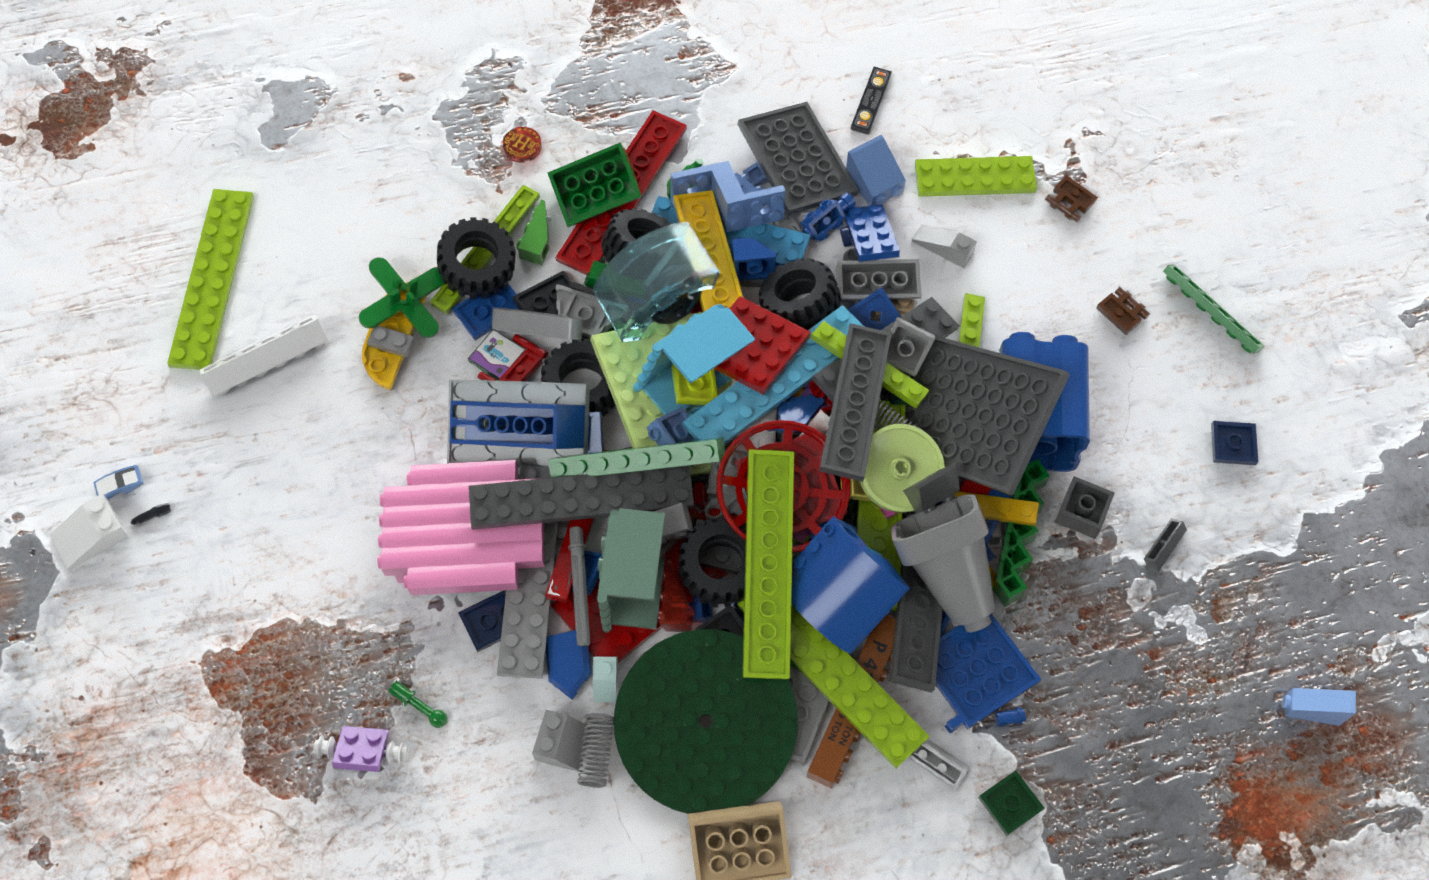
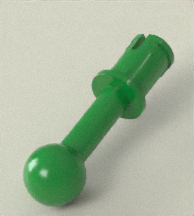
M397 680L389 688L388 693L404 703L403 706L406 707L410 704L426 715L433 727L441 728L447 723V714L443 710H433L414 696L416 691L407 689Z

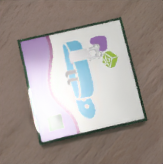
M492 329L469 356L468 362L498 381L526 349Z

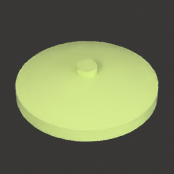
M907 424L889 425L873 433L865 478L863 482H859L866 495L879 507L897 513L911 512L914 509L903 490L944 468V459L936 442L923 430Z

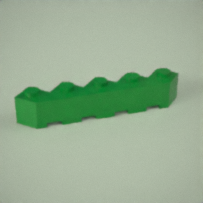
M1038 459L1027 465L1011 499L1039 502V514L1044 502L1036 491L1046 486L1050 475ZM1006 522L992 588L1004 607L1022 598L1027 590V586L1018 574L1029 569L1033 558L1024 546L1035 540L1039 532L1036 526Z

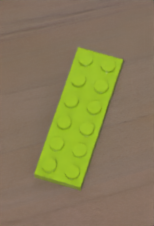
M1032 156L915 159L918 197L1036 193L1037 190Z

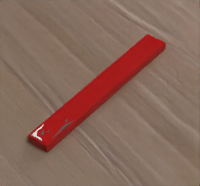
M595 518L569 521L545 594L546 599L568 603L573 587L571 550L568 549L570 545L569 530L572 527L582 528L583 544L586 545Z

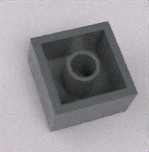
M1074 476L1067 489L1055 523L1096 539L1115 492Z

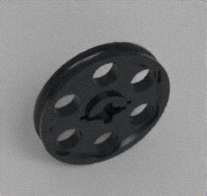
M678 266L665 271L654 280L646 293L644 306L647 314L659 324H671L681 320L694 309L701 297L703 289L701 278L693 269L686 266ZM690 275L689 279L683 282L684 278ZM673 278L672 281H671V283H669L668 285H666V282H667L669 279ZM694 289L693 293L687 296L688 293ZM657 295H660L659 298L653 302V299ZM681 306L680 310L675 312L676 308ZM664 309L663 313L658 315L659 311Z

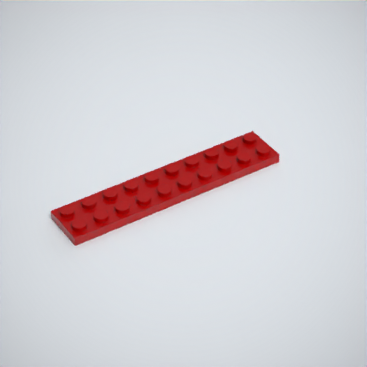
M652 110L626 149L642 197L578 223L556 255L555 259L557 262L587 276L593 261L601 262L604 255L601 244L611 218L622 210H630L638 206L686 132V124Z

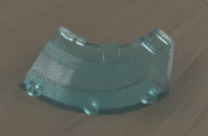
M688 222L673 223L630 242L606 265L597 278L592 291L622 342L641 340L645 330L653 321L652 316L658 310L663 311L677 301L676 297L686 292L690 295L698 291L713 289L720 272Z

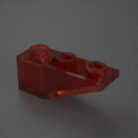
M668 561L667 568L663 571L665 587L661 590V602L663 604L662 610H659L658 622L666 632L691 631L694 610L686 589L682 584L678 569L673 561Z

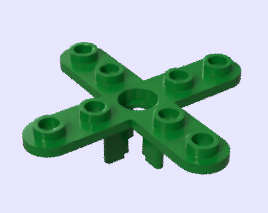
M381 257L372 259L369 263V272L388 295L363 309L359 314V323L365 328H374L401 311L421 336L425 338L434 337L438 333L439 325L420 302V299L444 285L441 275L438 274L437 267L431 268L410 280V282L405 283L386 259ZM400 291L407 292L406 300L400 299Z

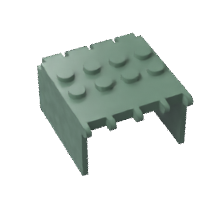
M619 508V512L617 510L610 512L607 534L602 536L601 540L602 558H599L598 561L600 583L597 600L603 632L609 633L612 625L656 629L666 557L665 555L659 561L660 551L665 546H661L665 513Z

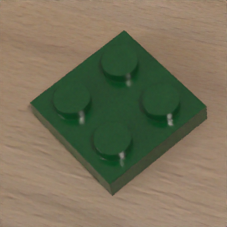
M1016 770L978 797L1006 836L1045 809Z

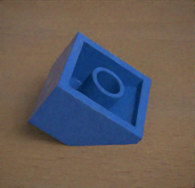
M740 237L732 240L731 256L738 281L767 279V275L771 271H775L776 253L754 238Z

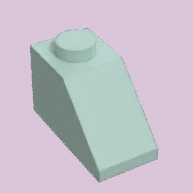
M593 657L594 702H616L618 657Z

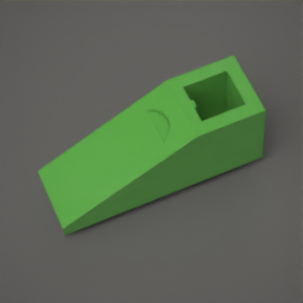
M541 200L539 205L533 209L532 219L530 222H527L524 229L525 234L523 238L518 240L516 246L520 259L541 266L550 250L547 211L544 200Z

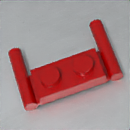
M515 334L512 340L527 350L519 356L498 381L527 382L543 364L542 360L548 356V351ZM480 372L477 377L479 380L497 381L484 372Z

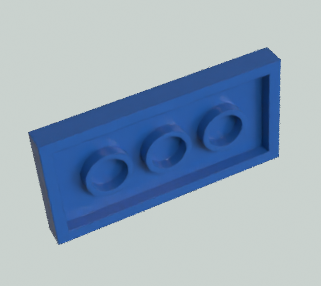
M883 204L852 207L850 210L844 211L845 221L859 262L899 257L900 250Z

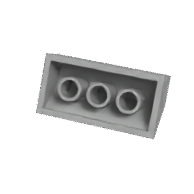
M919 259L871 260L859 262V260L837 261L836 282L840 290L841 301L863 300L880 287L883 288L889 299L922 298Z

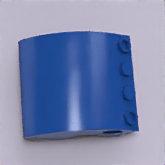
M835 516L824 525L813 540L809 542L805 550L792 563L791 604L816 630L848 654L853 653L910 589L887 559L871 552L852 526Z

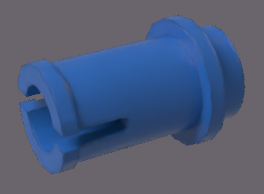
M1015 707L1014 710L996 712L998 727L1014 723L1022 725V722H1026L1024 709Z

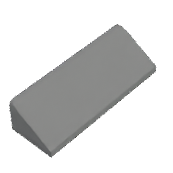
M929 739L909 757L912 761L955 790H957L970 770L969 766Z

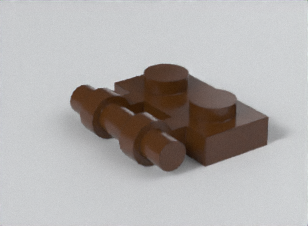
M1067 175L1054 187L1053 192L1057 196L1054 197L1048 194L1045 198L1053 209L1060 210L1065 214L1066 218L1072 219L1075 222H1078L1082 217L1076 211L1080 210L1085 214L1098 199L1096 195ZM1065 200L1072 206L1069 208L1062 201Z
M1119 287L1115 291V294L1119 296L1118 298L1111 293L1097 305L1096 309L1127 335L1140 324L1142 319L1138 315L1145 320L1149 317L1150 313L1142 303H1138L1132 298V294L1129 291L1125 292ZM1125 303L1128 304V305L1132 308V310L1129 309V308L1125 305Z

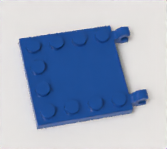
M992 613L989 615L991 619L990 625L981 630L966 632L964 625H959L940 637L935 686L957 715L946 722L945 728L949 733L954 732L963 724L968 730L1041 681V678Z

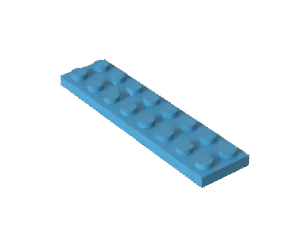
M658 196L652 212L658 214L657 216L661 218H666L667 222L672 223L676 230L680 232L683 240L675 207H672L671 199ZM767 223L731 232H726L724 229L730 253L732 252L733 239L740 237L754 238L776 253L775 266L777 267L785 265L788 261L794 262L797 259H803L810 242V234Z

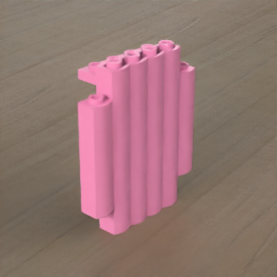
M516 460L411 466L410 472H407V484L410 486L384 487L383 494H380V506L383 507V514L379 515V525L383 529L382 534L378 536L379 548H382L381 555H378L377 558L378 568L382 570L385 576H394L398 583H404V588L408 589L410 595L518 590V569L545 567L544 523L472 530L469 485L532 479L518 480Z

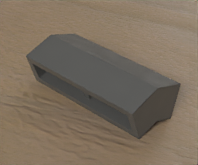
M1170 519L1144 557L1145 569L1157 575L1187 531L1183 521Z

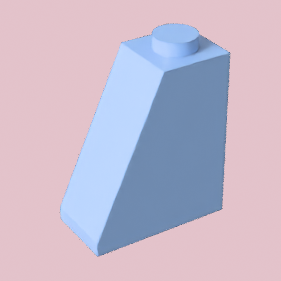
M1292 688L1283 696L1282 707L1285 708L1286 717L1340 726L1355 714L1356 691Z

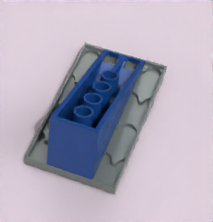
M449 379L447 464L516 460L518 467L521 465L549 467L548 459L588 453L590 384Z

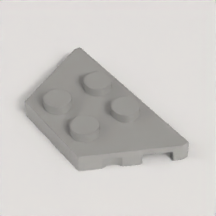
M559 284L556 285L558 315L583 318L582 336L591 338L592 335L605 333L630 312L628 306Z

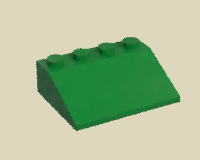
M621 142L547 172L568 228L642 197L632 165Z

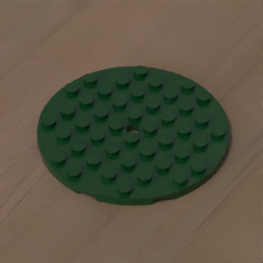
M698 629L668 637L647 650L635 662L619 690L614 711V735L622 763L634 782L647 795L675 811L690 814L747 806L758 800L773 787L785 771L793 754L798 730V713L788 679L742 678V636L722 630ZM703 715H709L712 718V724L708 728H703L699 724V720Z

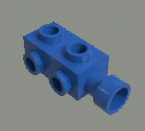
M846 192L839 197V201L830 199L823 201L818 209L808 213L805 219L800 222L803 228L802 232L810 234L811 240L822 241L828 237L827 232L843 225L842 220L846 218L844 211L850 210L856 205L854 198Z

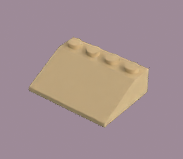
M780 801L688 814L696 880H780L792 878L784 812Z

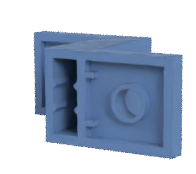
M729 161L671 173L672 207L674 208L673 195L713 190L720 218L726 232L784 219L785 189L783 185L744 194Z

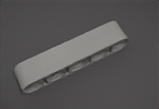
M493 308L492 329L571 340H581L583 318L508 308Z

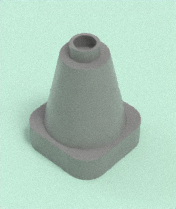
M974 494L963 495L944 504L936 505L937 508L927 514L922 511L896 522L891 527L892 541L902 565L913 566L954 625H964L966 632H975L990 625L991 619L989 615L995 610V602L984 539L988 534V528L976 496Z

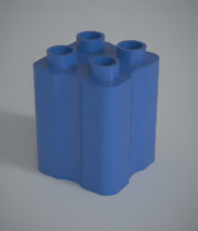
M1029 332L1013 333L1009 338L1003 340L999 353L1065 370L1070 374L1029 463L1038 459L1046 471H1073L1077 469L1081 461V452L1086 450L1090 443L1088 345L1078 342V339L1071 335H1059L1054 337L1052 342L1036 340L1035 336Z

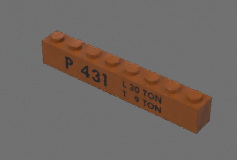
M886 615L870 632L857 660V663L877 683L879 681L884 682L888 673V669H885L888 661L891 662L896 618L890 615ZM837 708L806 776L831 789L834 782L839 784L844 773L843 770H840L843 762H849L853 752L849 748L852 741L857 743L861 734Z

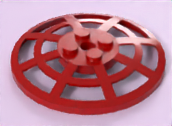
M791 420L768 421L743 432L726 450L719 465L716 478L718 504L729 526L743 540L746 541V534L739 526L746 522L747 506L743 498L742 488H747V479H743L748 468V456L741 464L737 477L724 475L731 455L741 444L747 452L749 449L770 451L781 449V451H794L809 461L801 468L794 464L793 513L800 518L802 523L793 526L792 533L802 531L808 527L816 536L821 528L815 521L823 512L827 499L841 500L835 517L840 520L843 519L850 497V479L840 476L842 490H828L827 476L825 472L819 471L823 451L814 456L805 448L791 443L793 430L811 436L824 446L826 436L815 428ZM784 429L782 442L769 443L756 449L750 440L751 436L765 430ZM813 469L817 471L821 489L809 488L806 475ZM723 484L735 486L737 501L743 512L734 520L725 505ZM807 497L820 498L816 510L809 516L801 506L805 503ZM809 542L792 546V553L805 550Z

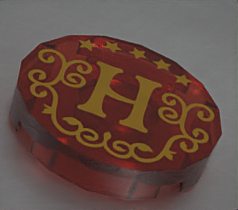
M516 127L510 130L503 139V150L506 156L515 162L522 163L529 159L531 161L540 154L542 149L541 137L538 132L529 127Z

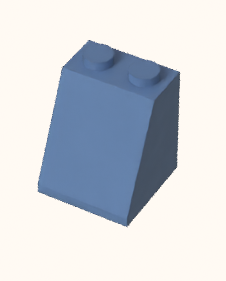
M882 135L848 151L846 169L856 184L859 193L869 206L873 204L881 205L891 197H897L902 194L906 179Z

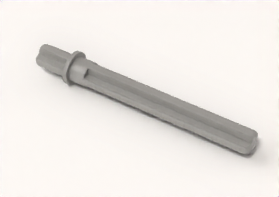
M572 527L569 530L570 545L568 549L571 550L577 645L584 647L590 645L584 558L586 545L583 544V529Z

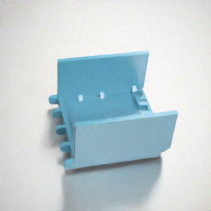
M722 304L714 305L700 315L694 314L688 320V323L677 325L672 330V333L652 346L653 352L648 355V362L643 365V372L638 375V382L632 387L633 391L639 392L643 390L664 415L681 407L686 411L693 405L676 404L671 366L674 364L691 384L754 342L755 338L728 307L725 308ZM714 369L717 389L732 380V378Z

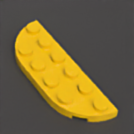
M400 291L401 300H406V291ZM427 296L420 299V302L423 305L425 303ZM401 311L378 325L410 336L413 335L415 330L414 326ZM369 328L362 348L363 365L369 377L377 385L391 391L404 357L368 346L367 340L373 328Z

